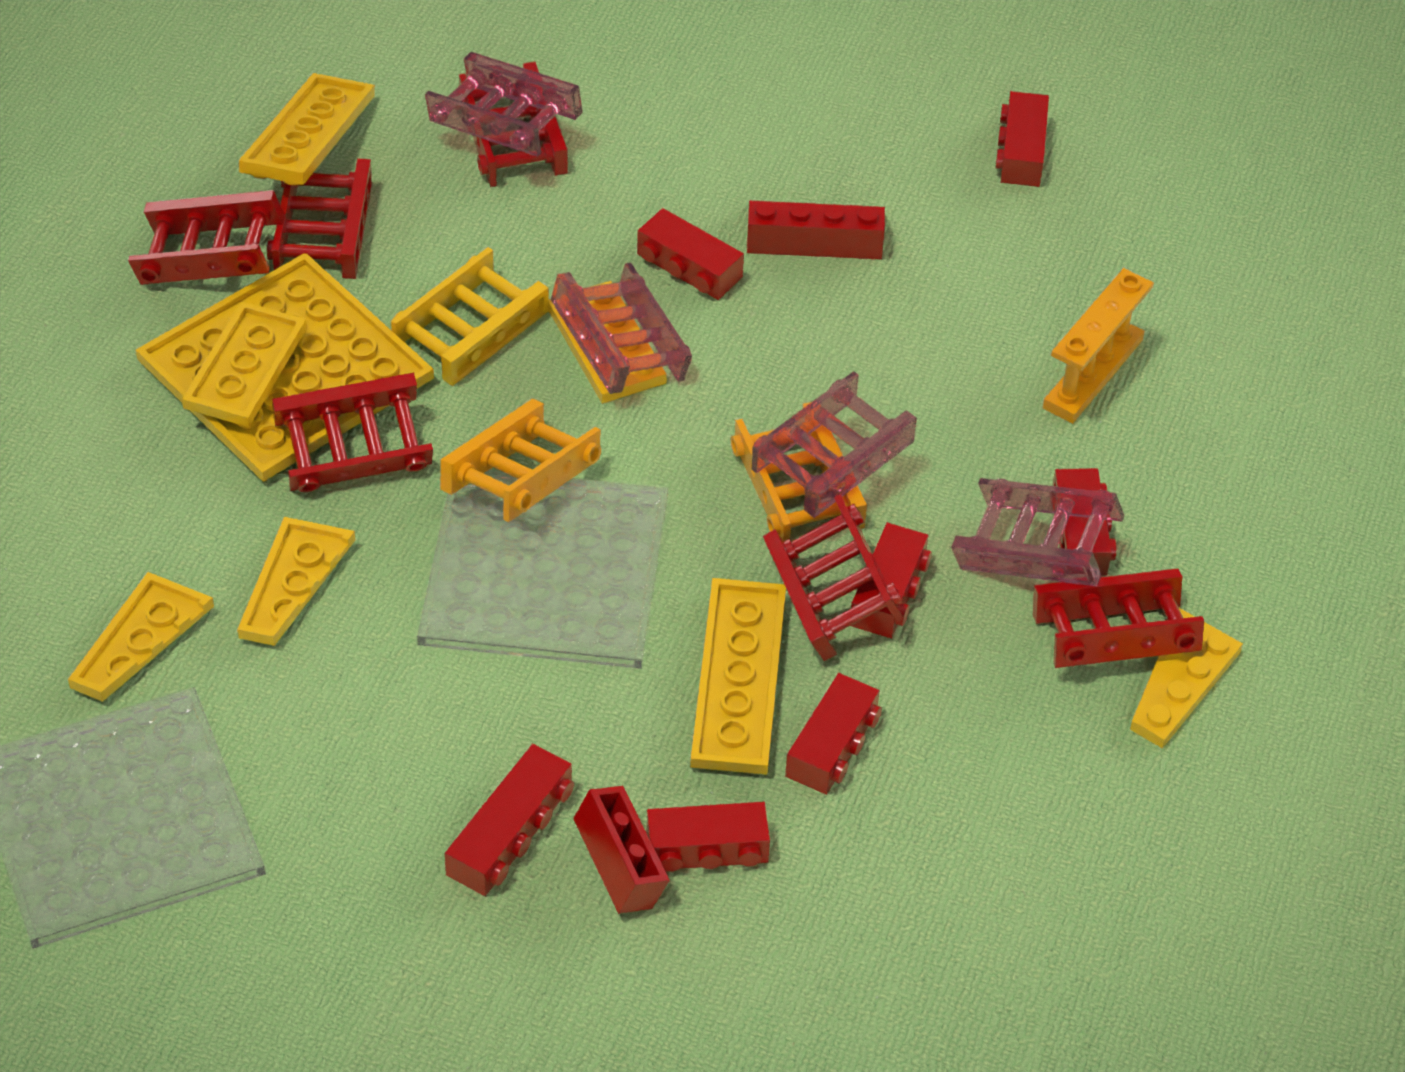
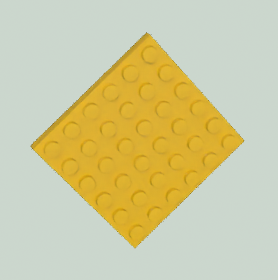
M308 254L298 256L136 349L137 360L182 403L184 394L241 301L306 319L307 329L250 427L191 411L263 482L296 462L288 427L284 425L275 427L272 414L273 398L413 372L417 382V389L434 379V369ZM388 406L375 408L373 410L374 415ZM356 412L340 414L338 417L342 434L361 423L360 415ZM320 418L313 419L302 424L309 454L329 442L324 420Z

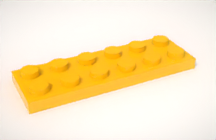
M313 73L239 159V172L250 174L258 179L270 178L283 181L288 185H304L375 97V85Z
M712 578L690 768L768 774L786 596L785 584Z

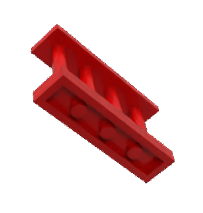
M535 61L523 63V77L518 78L517 82L470 89L466 74H459V88L454 89L456 104L458 108L464 109L479 153L477 155L479 172L481 175L486 174L490 187L497 186L496 169L538 161L550 163L555 176L568 174V149ZM519 94L521 97H527L526 103L483 111H478L475 103ZM526 116L529 119H535L534 125L491 133H486L483 126L485 123ZM534 138L537 141L543 142L541 148L495 156L491 149V146Z
M357 158L355 172H349V175L313 173L304 185H288L281 181V187L284 188L281 207L285 216L283 223L276 225L274 240L269 239L267 243V259L273 260L274 270L283 266L284 258H297L302 254H308L312 259L335 260L336 264H341L342 278L356 279L372 189L371 159ZM298 186L348 188V191L351 192V196L345 195V199L296 196ZM294 209L344 212L347 219H341V222L292 220ZM289 233L340 236V240H343L342 244L337 243L336 247L287 244Z
M274 190L146 202L143 212L154 232V237L148 254L129 256L128 262L140 285L269 273L270 268L259 246L264 226L282 224L285 214ZM249 227L244 245L227 247L232 229ZM217 230L212 248L195 250L200 232ZM185 233L180 251L163 253L168 235Z
M414 372L273 398L272 414L275 427L281 425L288 427L298 468L288 470L290 491L310 492L318 489L321 485L404 469L410 472L419 471L432 464V443L418 445L409 403L416 400L417 382ZM391 405L395 407L404 448L383 452L373 410L377 407ZM356 412L360 415L369 455L348 459L338 417L340 414ZM320 418L324 420L333 462L312 466L302 424L305 421Z
M841 494L835 496L834 499L842 514L793 541L790 539L783 541L776 529L763 535L809 640L823 661L837 655L831 641L837 638L836 633L884 607H888L897 622L904 619L898 608V604L902 603L903 600L894 583H886L859 525L865 523L855 503L848 506ZM849 528L854 538L853 541L805 567L802 565L797 567L795 560L800 558V553ZM861 553L867 565L866 567L818 593L814 591L809 593L807 586L812 584L811 580ZM874 580L880 593L830 620H827V618L821 620L819 613L824 611V606Z
M1179 568L1034 585L1033 618L1036 624L1054 622L1058 633H1055L1053 664L1055 668L1202 651L1203 616L1183 618L1179 609L1183 579ZM1163 609L1168 619L1147 622L1142 611ZM1127 614L1131 622L1130 625L1111 627L1106 617L1107 615ZM1090 618L1095 629L1074 631L1069 620Z

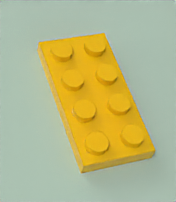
M611 280L549 299V313L602 404L666 384L667 374Z
M241 301L182 398L183 409L250 427L307 329L306 319Z

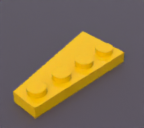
M284 517L238 626V638L275 646L355 542V531Z
M147 572L68 678L70 689L103 702L214 607L213 597Z
M1179 608L1183 618L1195 617ZM1204 622L1202 651L1159 656L1132 719L1130 730L1163 749L1238 657L1243 643Z

